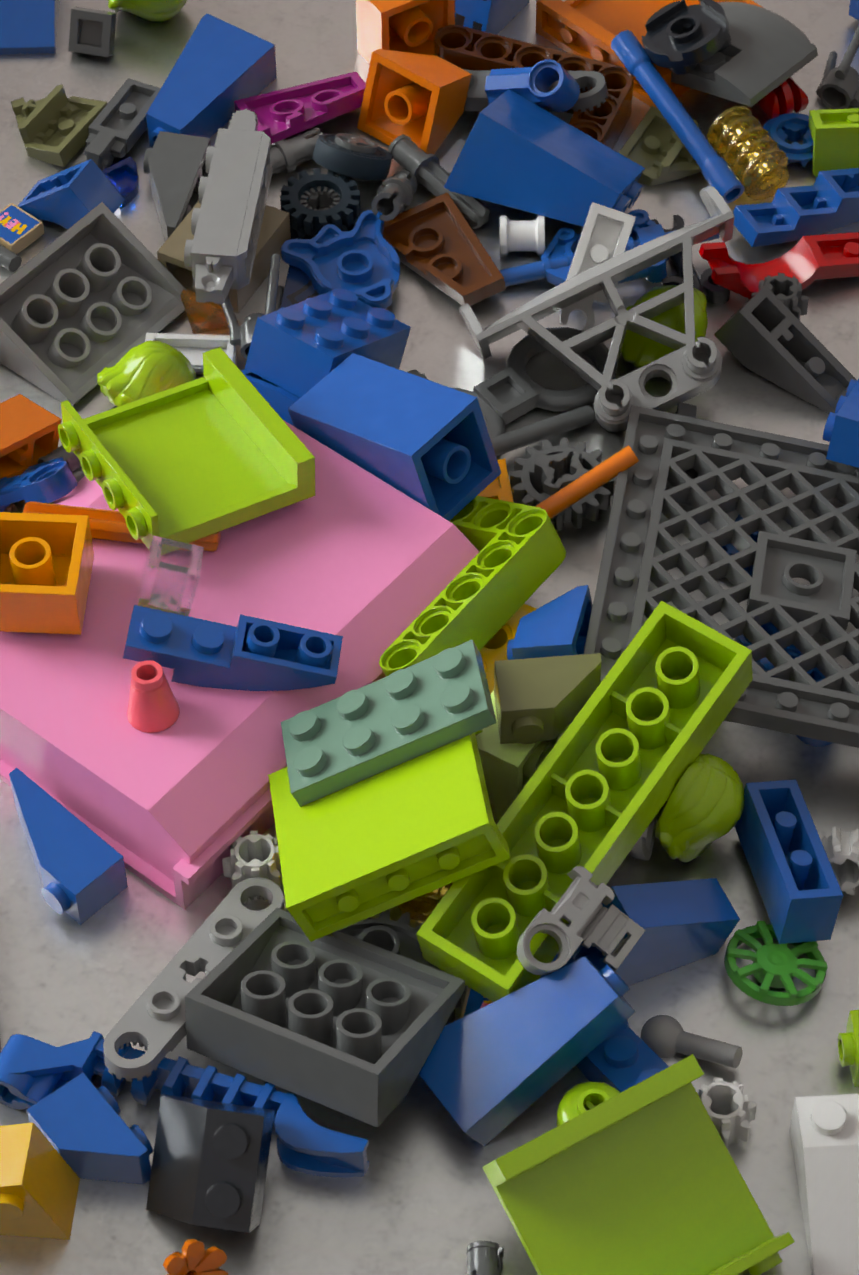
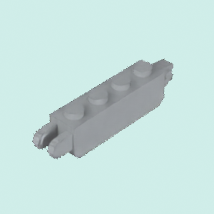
M247 109L236 110V113H233V116H231L228 129H218L215 146L207 147L205 167L208 177L200 178L198 198L201 208L193 209L191 231L194 239H187L184 249L185 267H192L196 302L224 304L230 289L239 290L250 283L273 169L270 163L271 138L263 131H257V115L255 112Z

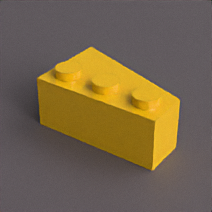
M33 1122L0 1126V1235L70 1240L80 1178Z

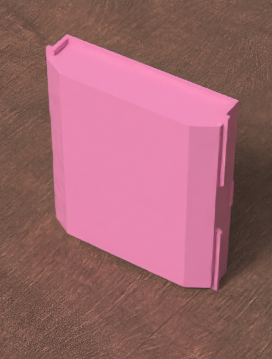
M286 421L284 422L315 457V496L222 530L219 547L214 552L174 548L153 556L145 544L92 538L94 561L82 634L0 631V779L11 787L9 773L18 768L120 853L124 858L126 869L184 910L223 873L222 859L231 857L230 846L240 836L243 838L250 835V831H258V834L262 835L275 823L268 775L287 767L281 722L294 717L302 711L313 709L336 699L348 691L359 689L386 677L379 664L380 657L384 651L479 553L478 549L453 523ZM86 476L78 481V485L70 493L52 503L112 510L105 500L102 488L95 480L89 481ZM138 605L237 627L241 614L343 636L335 684L287 691H245L207 688L171 682L174 669L162 667L179 705V717L166 730L155 733L139 731L129 723L127 717L131 671L139 662L123 658L133 607Z

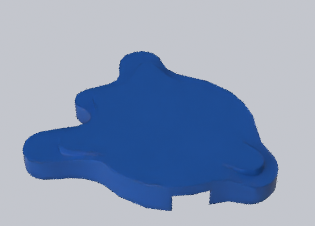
M372 210L362 212L354 229L351 231H341L336 225L327 224L312 239H290L281 246L282 261L306 273L312 282L313 288L319 295L335 288L346 289L355 293L359 301L373 308L386 309L392 304V294L399 285L401 277L399 256L394 247L382 235L384 221L379 219L382 215L381 212H378L376 215L373 214Z

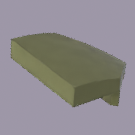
M62 84L55 86L46 98L37 101L30 99L27 103H25L24 97L11 101L18 129L28 156L65 167L86 144L89 136L88 127L108 104L105 101L75 96L67 98Z
M653 106L648 110L619 152L621 155L645 168L638 182L647 186L659 185L702 172L666 119Z

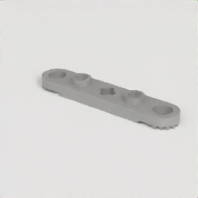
M260 877L248 878L239 882L107 1034L103 1043L104 1062L110 1074H115L116 1078L120 1080L122 1077L126 1078V1082L132 1081V1078H137V1081H140L142 1076L145 1075L148 1078L152 1075L151 1072L153 1070L156 1071L158 1064L167 1053L175 1049L186 1035L185 996L202 980V978H196L192 983L187 982L186 974L196 976L201 971L205 973V976L208 975L276 908L284 910V895L281 888L275 882ZM254 896H257V900H260L261 897H263V901L268 899L270 906L263 910L254 911L244 907L243 902L247 903L248 898L254 900ZM129 1042H133V1046L139 1043V1047L144 1046L146 1053L136 1059H126L118 1055V1048L123 1049V1044L126 1047L130 1046Z

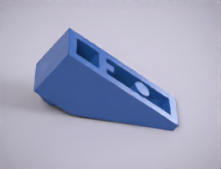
M15 768L9 773L14 803L43 887L41 890L42 895L58 914L66 912L82 925L128 887L124 858L23 772Z

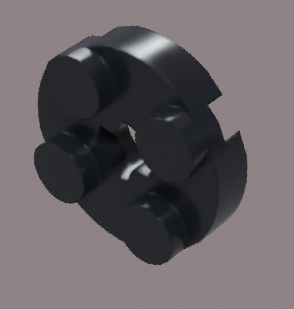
M680 0L658 10L648 19L645 25L647 34L645 37L642 35V43L651 62L663 68H671L673 74L683 75L691 72L696 67V64L726 49L731 43V37L729 34V24L722 6L713 0H699L700 5L687 6L685 0Z

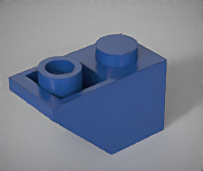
M81 1073L27 1109L29 1123L33 1122L80 1179L141 1185L150 1180L151 1166L149 1155L153 1153V1148L147 1136L136 1124L128 1127L119 1116L121 1113L120 1108L110 1091L104 1086L96 1089L84 1073Z

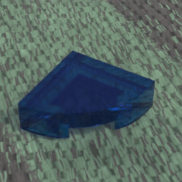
M131 156L102 170L125 199L119 206L120 210L135 198L139 190L137 165Z

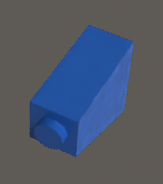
M717 878L611 886L614 892L613 901L607 906L601 902L603 907L606 908L613 904L645 930L618 969L615 970L627 986L717 954L740 921ZM581 943L571 956L575 961L586 957L599 970L607 965L603 962L606 955H602V952L595 946H590L586 949Z

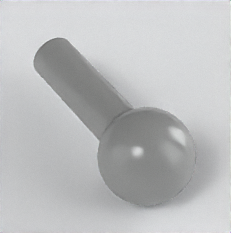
M657 1015L650 1018L641 1030V1039L660 1058L672 1057L677 1053L688 1056L694 1054L696 1058L732 1068H737L742 1059V1047L685 1032L681 1024L675 1018L668 1015Z

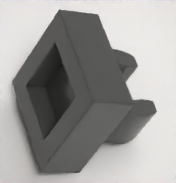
M82 7L72 8L68 51L104 57L114 55L117 13Z

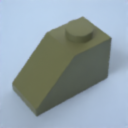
M601 654L495 661L494 697L500 744H532L538 741L554 740L574 720L599 686L601 680Z

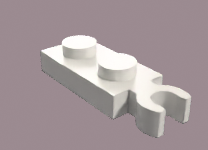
M592 202L566 281L624 253L636 217ZM603 290L563 308L559 318L560 324L565 326L570 313L580 311L586 318L583 331L592 328L595 323V313L592 309L593 302L605 306L608 302Z

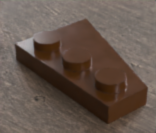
M448 192L398 214L393 220L384 221L383 238L394 247L400 262L459 304L465 305L468 303L471 306L506 290L503 275Z

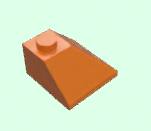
M376 49L372 52L357 128L388 146L398 136L408 135L424 152L435 154L464 112L472 74L439 56Z

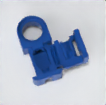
M60 457L29 466L21 475L1 478L0 512H3L10 504L22 500L26 503L30 501L51 503L70 493L78 485V482L67 462Z

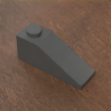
M159 131L153 148H147L145 152L143 170L150 177L151 194L165 241L199 201L200 178L208 177L205 161L207 147L211 146V138Z
M766 285L742 305L714 334L745 368L828 414L830 412L835 413L838 400L841 395H846L850 380H857Z

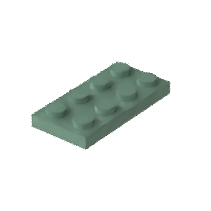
M470 640L456 647L445 649L433 657L405 669H399L389 676L359 689L348 691L336 699L313 709L302 711L294 717L281 722L290 790L299 806H304L496 724L481 653L474 641Z

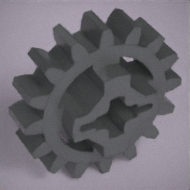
M563 437L559 446H553L549 440L545 439L542 440V450L538 451L531 446L526 447L525 458L516 457L514 460V471L510 472V486L514 503L536 506L602 463V451L598 449L587 453L586 442L581 441L576 447L569 446L568 439ZM614 478L550 519L555 522L556 530L562 531L565 522H572L573 526L580 529L582 528V518L584 517L594 522L599 520V509L608 510L610 508V497L614 495Z

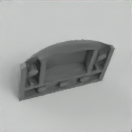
M717 2L724 9L729 24L730 45L707 60L696 64V67L687 74L676 75L671 72V82L752 107L817 57V47L811 44L805 33L793 23L768 9L743 2Z

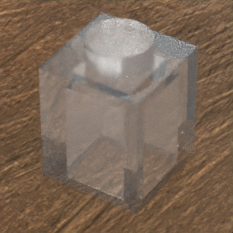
M153 535L139 585L137 605L189 616L200 579L204 547Z

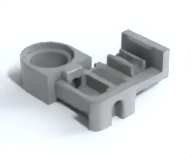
M576 866L567 874L574 881L552 910L548 912L543 908L538 912L518 940V959L521 965L532 974L544 976L557 971L567 963L581 943L586 949L590 946H595L600 950L602 955H606L603 962L610 965L615 971L645 932L641 926L613 904L609 908L603 907L601 902L607 906L613 901V890L604 883L594 884L590 880L592 873L582 866ZM561 917L566 919L569 922V924L564 923L561 920ZM547 933L557 941L559 954L554 962L542 963L533 957L530 951V941L533 935Z

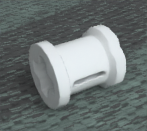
M500 216V257L507 256L509 252L533 251L538 256H542L545 251V216H537L536 220L511 221L508 220L507 216Z

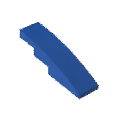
M859 168L819 171L814 185L778 188L771 203L736 205L733 211L735 216L734 226L751 247L792 242L801 239L803 236L819 235L859 221Z

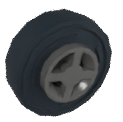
M347 133L319 135L313 153V160L326 169L336 172L338 176L341 174L349 176L350 180L381 181L385 180L388 176L392 155L369 139Z

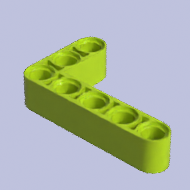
M476 496L450 520L478 549L479 553L384 651L380 657L379 664L385 676H389L399 669L410 667L439 654L445 649L456 647L470 640L474 641L479 651L489 642L566 558L567 552L545 509Z

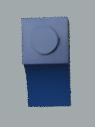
M90 159L39 180L18 207L38 220L51 221L69 229L101 202L115 213L125 199L96 163Z

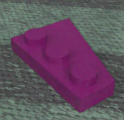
M351 72L235 100V111L247 109L255 112L258 119L257 131H263L271 138V144L361 107L366 83L357 72Z

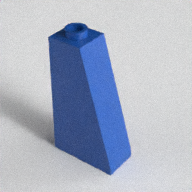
M208 13L204 15L146 113L149 146L153 148L159 131L205 138L213 137L219 128H222L231 120L233 113H236L235 100L258 95L277 78L275 45Z
M583 957L445 1026L421 1068L419 1075L461 1129L474 1140L486 1146L636 1012L623 997L630 988L610 965L607 964L599 970L591 961Z

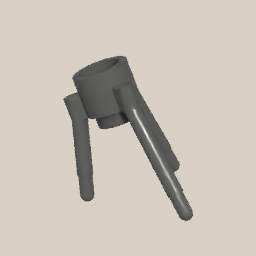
M859 25L842 62L837 68H835L837 53L835 51L830 52L822 82L816 90V94L820 97L821 101L831 109H846L850 104L854 107H859V74L850 66L859 48Z
M277 253L271 256L264 313L248 315L242 325L239 326L228 295L224 304H221L230 330V344L234 346L240 345L241 355L246 359L257 318L277 311L281 307L284 287L278 286L280 255Z

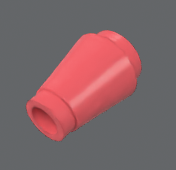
M150 660L139 662L131 671L127 710L128 721L135 729L142 732L155 733L166 730L177 721L180 713L179 705L169 686L162 666Z

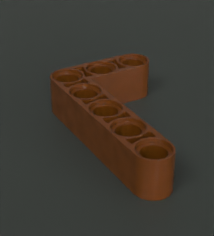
M447 25L435 33L434 56H439L461 69L491 70L533 67L539 61L549 59L558 62L566 71H595L601 73L605 78L608 90L606 102L604 104L600 103L601 106L599 108L593 106L594 110L592 111L586 108V112H581V109L578 112L573 109L564 112L573 115L569 122L573 127L611 149L616 145L632 112L634 78L626 68L460 25ZM585 87V91H582V89H580L581 93L590 91L587 89V87Z

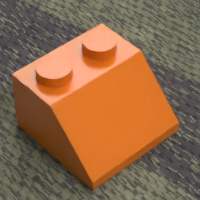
M356 0L357 51L369 65L372 52L376 49L434 56L435 33L444 26L455 25V0Z

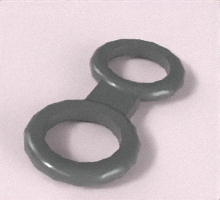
M569 327L546 328L562 342L584 332ZM529 334L513 346L506 361L505 370L474 386L473 391L453 388L478 398L490 438L506 433V424L536 407L553 412H564L586 405H593L598 391L589 383L573 390L556 391L544 388L532 381L526 373L525 367L533 356L547 349ZM602 342L581 353L589 357L596 370L603 375L609 349Z

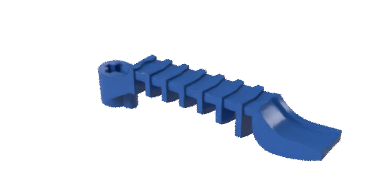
M93 1031L88 1039L59 1047L26 1035L14 1034L9 1038L0 1053V1103L18 1110L30 1108L81 1073H84L91 1083L94 1082L97 1075L101 1076V1085L106 1087L115 1098H118L126 1084V1078L122 1077L120 1080L116 1078L115 1074L109 1073L104 1062V1038L101 1033ZM130 1042V1046L126 1047L123 1044V1049L118 1048V1055L126 1059H136L146 1053L145 1051L132 1048ZM180 1056L177 1061L164 1057L158 1064L156 1071L153 1070L151 1072L152 1075L148 1078L145 1075L142 1076L140 1081H137V1078H132V1081H130L132 1082L130 1090L132 1097L138 1103L145 1106L155 1089L161 1090L159 1099L164 1094L275 1110L273 1123L275 1124V1133L277 1135V1154L286 1167L296 1172L321 1177H364L370 1165L369 1160H367L369 1140L319 1126L302 1110L295 1094L277 1091L275 1085L266 1082L262 1086L247 1081L246 1076L238 1073L235 1077L224 1075L211 1065L203 1069L190 1065L188 1059Z

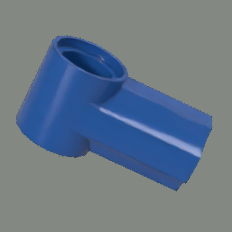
M542 60L533 67L491 69L489 76H486L485 92L488 98V105L506 90L510 89L539 107H547L553 112L560 113L573 107L580 94L577 81L555 60ZM559 80L558 85L548 92L549 87Z

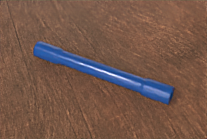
M630 30L620 32L611 42L613 51L628 72L638 80L701 168L702 175L709 185L720 193L727 204L737 200L744 192V186L706 139L652 64L644 47Z

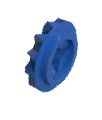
M800 113L781 114L765 123L761 130V150L769 152L770 160L782 159L786 167L792 162L799 163L802 167H805L809 160L812 161L813 138L808 126L809 115Z

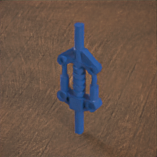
M641 209L633 210L628 214L636 218L624 252L673 231L664 232L662 225L650 220L649 214ZM562 228L557 231L542 254L541 261L499 270L504 277L506 287L544 278L555 286L565 282L581 233L577 234L571 228ZM717 233L699 243L719 239L720 235ZM669 257L619 281L618 284L643 278L651 283L661 282L662 279L667 277L666 264Z

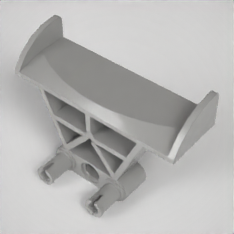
M709 185L701 189L699 194L711 218L653 239L592 267L530 300L484 329L468 303L460 306L459 311L483 360L492 356L489 344L523 329L598 391L594 400V412L598 424L608 432L618 433L625 431L631 405L664 412L677 406L678 402L683 403L710 390L720 379L723 360L716 344L707 337H698V341L695 342L692 246L719 233L724 243L731 240L735 218L732 210L720 193ZM682 251L683 283L627 311L614 284ZM600 290H603L616 316L563 342L537 322ZM684 303L685 334L650 320ZM627 330L676 350L618 379H614ZM612 338L602 375L578 354ZM663 377L671 384V390L663 397H653L647 393L645 385L651 378Z

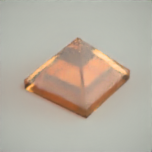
M183 289L180 297L193 334L229 328L221 306L213 302H196V292Z

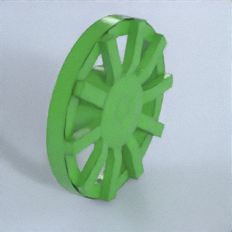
M758 921L756 925L742 930L738 929L734 933V936L727 945L724 965L729 978L742 992L758 1001L776 1006L803 1004L813 999L820 992L828 967L827 962L817 948L818 944L816 941L790 943L796 946L790 950L787 948L788 943L775 944L773 942V938L777 939L772 925L766 924L765 921ZM755 938H762L764 945H761ZM742 943H745L746 945L751 947L755 952L751 950L738 949V947ZM802 954H806L809 959H797V957ZM736 958L751 960L753 963L739 968ZM798 968L815 969L816 978ZM753 974L762 983L761 986H758L746 976ZM794 977L808 986L797 991L793 983ZM785 987L787 992H776L769 990V988Z

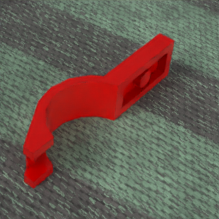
M859 232L803 236L795 247L781 257L758 264H745L735 261L728 254L724 242L702 243L699 250L701 258L708 261L713 271L711 275L713 282L748 299L751 298L752 293L758 292L759 281H764V278L768 275L771 277L778 276V273H785L787 277L798 279L802 284V290L815 280L859 277Z

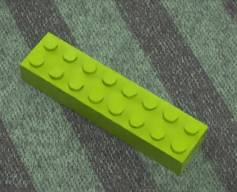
M661 600L496 824L508 843L511 858L455 881L416 933L423 959L442 971L465 980L466 986L492 1002L539 980L541 975H535L527 971L518 959L517 943L520 936L538 912L543 908L548 912L552 910L574 881L567 874L576 866H582L592 873L590 880L596 885L609 882L669 798L684 772L696 760L752 682V650ZM561 917V920L564 923L569 924V922L566 919ZM537 933L533 935L530 941V951L539 962L551 963L559 952L557 941L547 933Z

